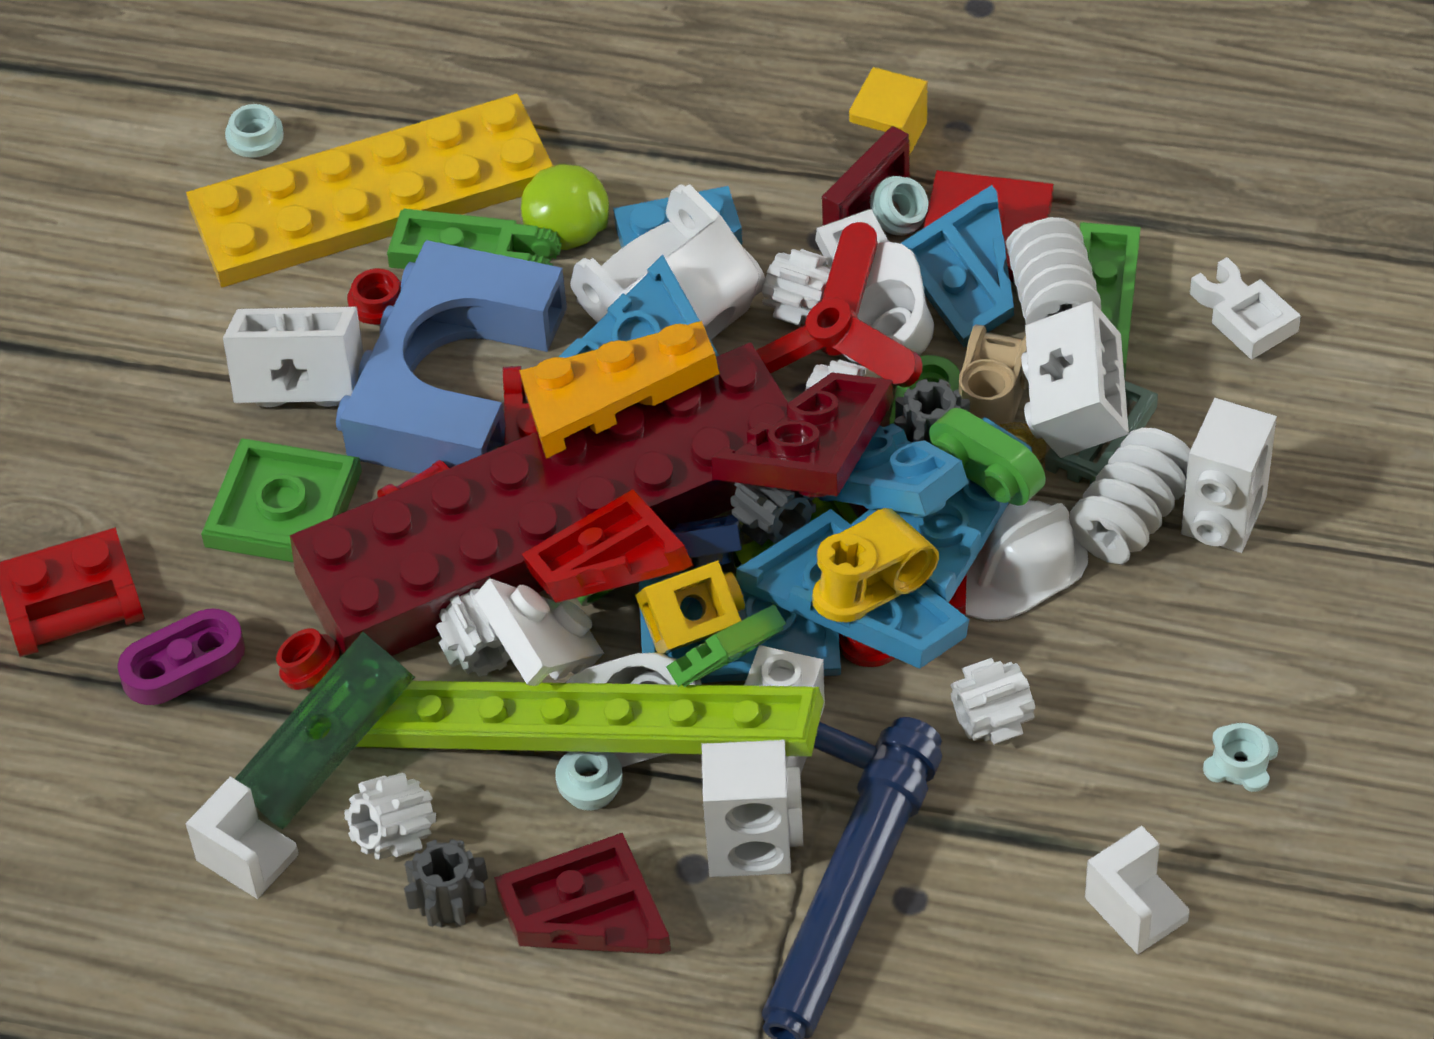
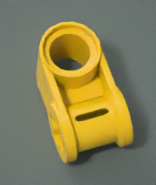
M883 508L877 510L864 521L838 534L828 536L820 543L817 550V565L822 572L821 579L816 582L812 591L813 606L820 615L832 621L852 622L861 619L868 612L921 587L936 569L939 561V551L893 509Z

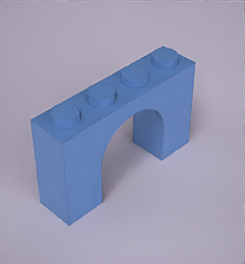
M426 240L415 263L409 262L404 269L401 280V292L395 305L387 306L382 315L380 336L373 350H366L361 358L358 382L351 396L345 395L339 404L336 427L338 431L343 433L347 456L359 457L362 462L419 474L438 460L443 461L451 468L504 446L506 426L502 402L435 388L418 379L413 372L421 360L433 350L450 342L463 339H487L548 352L567 309L563 268Z

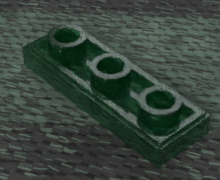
M362 632L235 777V780L251 789L255 807L272 823L283 830L416 677ZM330 728L329 733L322 738L325 731Z

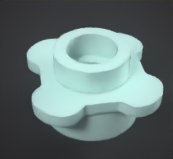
M1235 723L1216 729L1212 738L1215 745L1213 755L1207 758L1203 765L1205 776L1216 783L1227 780L1233 784L1243 785L1250 792H1258L1265 789L1269 784L1270 778L1266 771L1269 761L1278 755L1277 742L1258 727L1247 723ZM1235 757H1243L1247 760L1239 762L1235 760Z

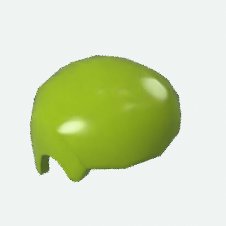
M560 163L540 170L525 187L521 198L523 225L538 226L541 229L543 227L546 229L551 228L552 231L557 232L558 237H561V250L567 251L587 244L598 232L607 228L609 198L605 187L594 173L579 165Z

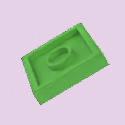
M241 438L201 533L204 546L217 550L293 562L291 534L347 511L362 472L360 458Z

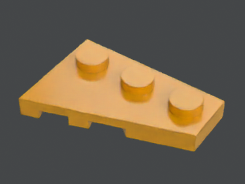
M702 321L688 325H670L663 328L659 333L629 341H611L593 351L567 358H549L540 362L537 366L519 370L546 459L566 449L564 438L588 426L598 434L617 424L615 417L617 412L637 402L643 405L655 406L719 374L716 355Z

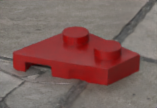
M634 489L522 553L530 573L555 603L679 572L693 565L684 544Z

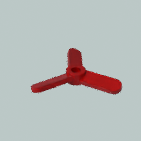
M855 222L843 229L822 301L810 310L805 326L756 350L770 374L820 349L827 355L844 354L882 378L893 380V384L902 388L912 386L919 379L923 368L921 357L916 352L857 317L878 245L876 231L871 225Z

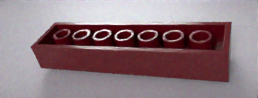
M749 342L716 356L719 374L655 406L643 405L637 402L615 414L617 424L598 434L588 426L564 438L566 449L547 459L537 431L291 534L290 541L295 574L327 635L331 636L340 648L339 658L347 674H352L440 636L436 626L442 622L439 617L441 609H446L451 603L450 599L457 594L461 596L469 593L470 589H481L489 578L516 588L519 585H525L537 593L544 591L530 573L522 553L632 489L669 529H675L678 523L713 518L735 508L731 505V497L735 495L736 482L712 479L711 456L724 447L737 451L747 444V431L760 422L774 425L787 415L788 402L753 344Z

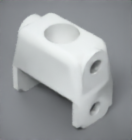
M681 184L670 192L666 207V215L670 222L662 224L631 241L602 266L594 258L591 260L583 258L574 265L570 286L577 296L576 302L597 323L607 314V308L623 293L626 295L647 275V269L662 254L697 317L702 321L710 340L747 312L752 299L762 291L765 276L757 261L739 243L722 216L690 184L687 186Z

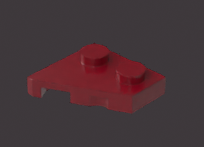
M623 832L494 877L497 895L519 946L663 954L671 951L670 936Z

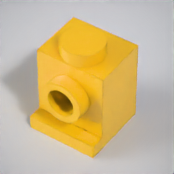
M719 561L644 587L635 595L656 651L664 655L709 638L740 622L741 618L738 611L745 609L744 598L735 576L731 572L723 574ZM692 597L700 602L703 611L699 620H689L683 616L680 605L684 598Z

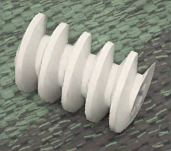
M1049 217L1024 224L1012 232L1006 240L1007 254L1009 255L1010 266L1013 271L1014 282L1017 286L1018 298L1021 302L1026 325L1093 301L1101 310V299L1097 292L1095 278L1092 276V266L1088 260L1083 234L1075 223L1065 218Z
M1139 428L1131 431L1122 441L1121 447L1110 457L1108 464L1096 476L1095 482L1084 492L1083 498L1070 511L1069 524L1073 529V536L1082 547L1094 556L1108 563L1123 565L1129 560L1130 552L1141 551L1148 544L1149 534H1154L1162 525V517H1166L1175 506V500H1178L1185 493L1188 458L1191 449L1174 435L1156 428Z

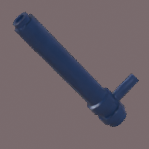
M910 717L897 718L893 721L891 727L881 731L875 745L819 721L813 748L857 766L864 771L857 785L860 796L763 1008L762 1016L765 1020L763 1029L771 1039H807L813 1036L908 818L917 815L928 791L927 782L934 778L943 756L940 750L942 743L940 734L932 726L921 720Z

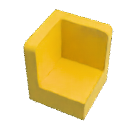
M872 67L849 109V121L853 124L886 132L891 126L909 134L911 154L927 124V81Z

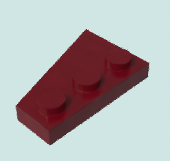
M831 372L787 403V415L774 425L760 422L747 431V444L737 451L724 447L711 456L712 479L794 490L808 497L838 496L893 403V380Z

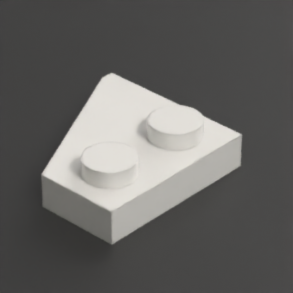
M491 578L473 596L528 685H539L548 674L554 680L565 678L569 673L577 674L588 667H592L604 654L590 632L592 628L590 618L581 608L566 600L561 603H555L552 600L541 597L528 586L519 585L516 588Z

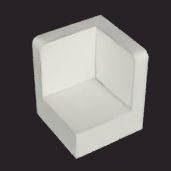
M229 777L186 822L196 861L256 899L270 887L299 854L296 842L258 819L251 789L232 777Z
M1143 826L1135 829L1088 860L1085 899L1137 955L1185 924L1189 919V908L1157 875L1160 844Z

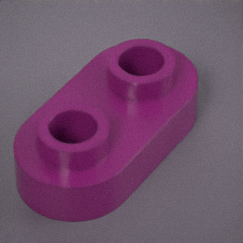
M204 609L135 641L122 652L118 660V673L125 694L139 704H162L230 671L241 661L245 652V642L240 623L234 615L225 610ZM218 647V648H216V649H214V650H212V651H210V652H208V653L205 652L206 650H208V649H210V648ZM153 676H159V677L154 678V679H149V678H151V677H153Z

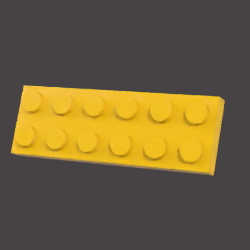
M518 93L194 189L186 192L190 211L220 286L223 288L393 236L400 211L403 208L463 215L522 197L525 187L540 170L552 167L553 164Z

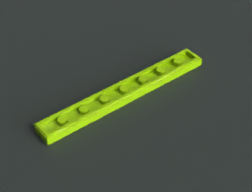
M323 679L315 684L299 733L307 746L702 754V744L785 740V756L811 757L824 700L819 687L688 685L684 687L681 685L678 687L671 684L540 683L537 686H531L526 684V682Z

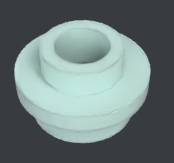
M249 104L238 108L232 113L225 130L227 145L232 152L243 157L254 158L267 155L276 150L283 141L284 131L280 119L274 115L270 108L260 104Z
M892 176L879 182L874 187L870 197V208L883 230L893 235L903 236L910 234L922 225L928 211V197L923 187L917 181L911 178ZM893 201L898 204L900 213L895 209Z
M569 751L561 758L555 772L556 784L560 794L573 806L582 810H597L608 805L620 790L623 782L621 763L612 752ZM585 772H598L589 777L580 775Z

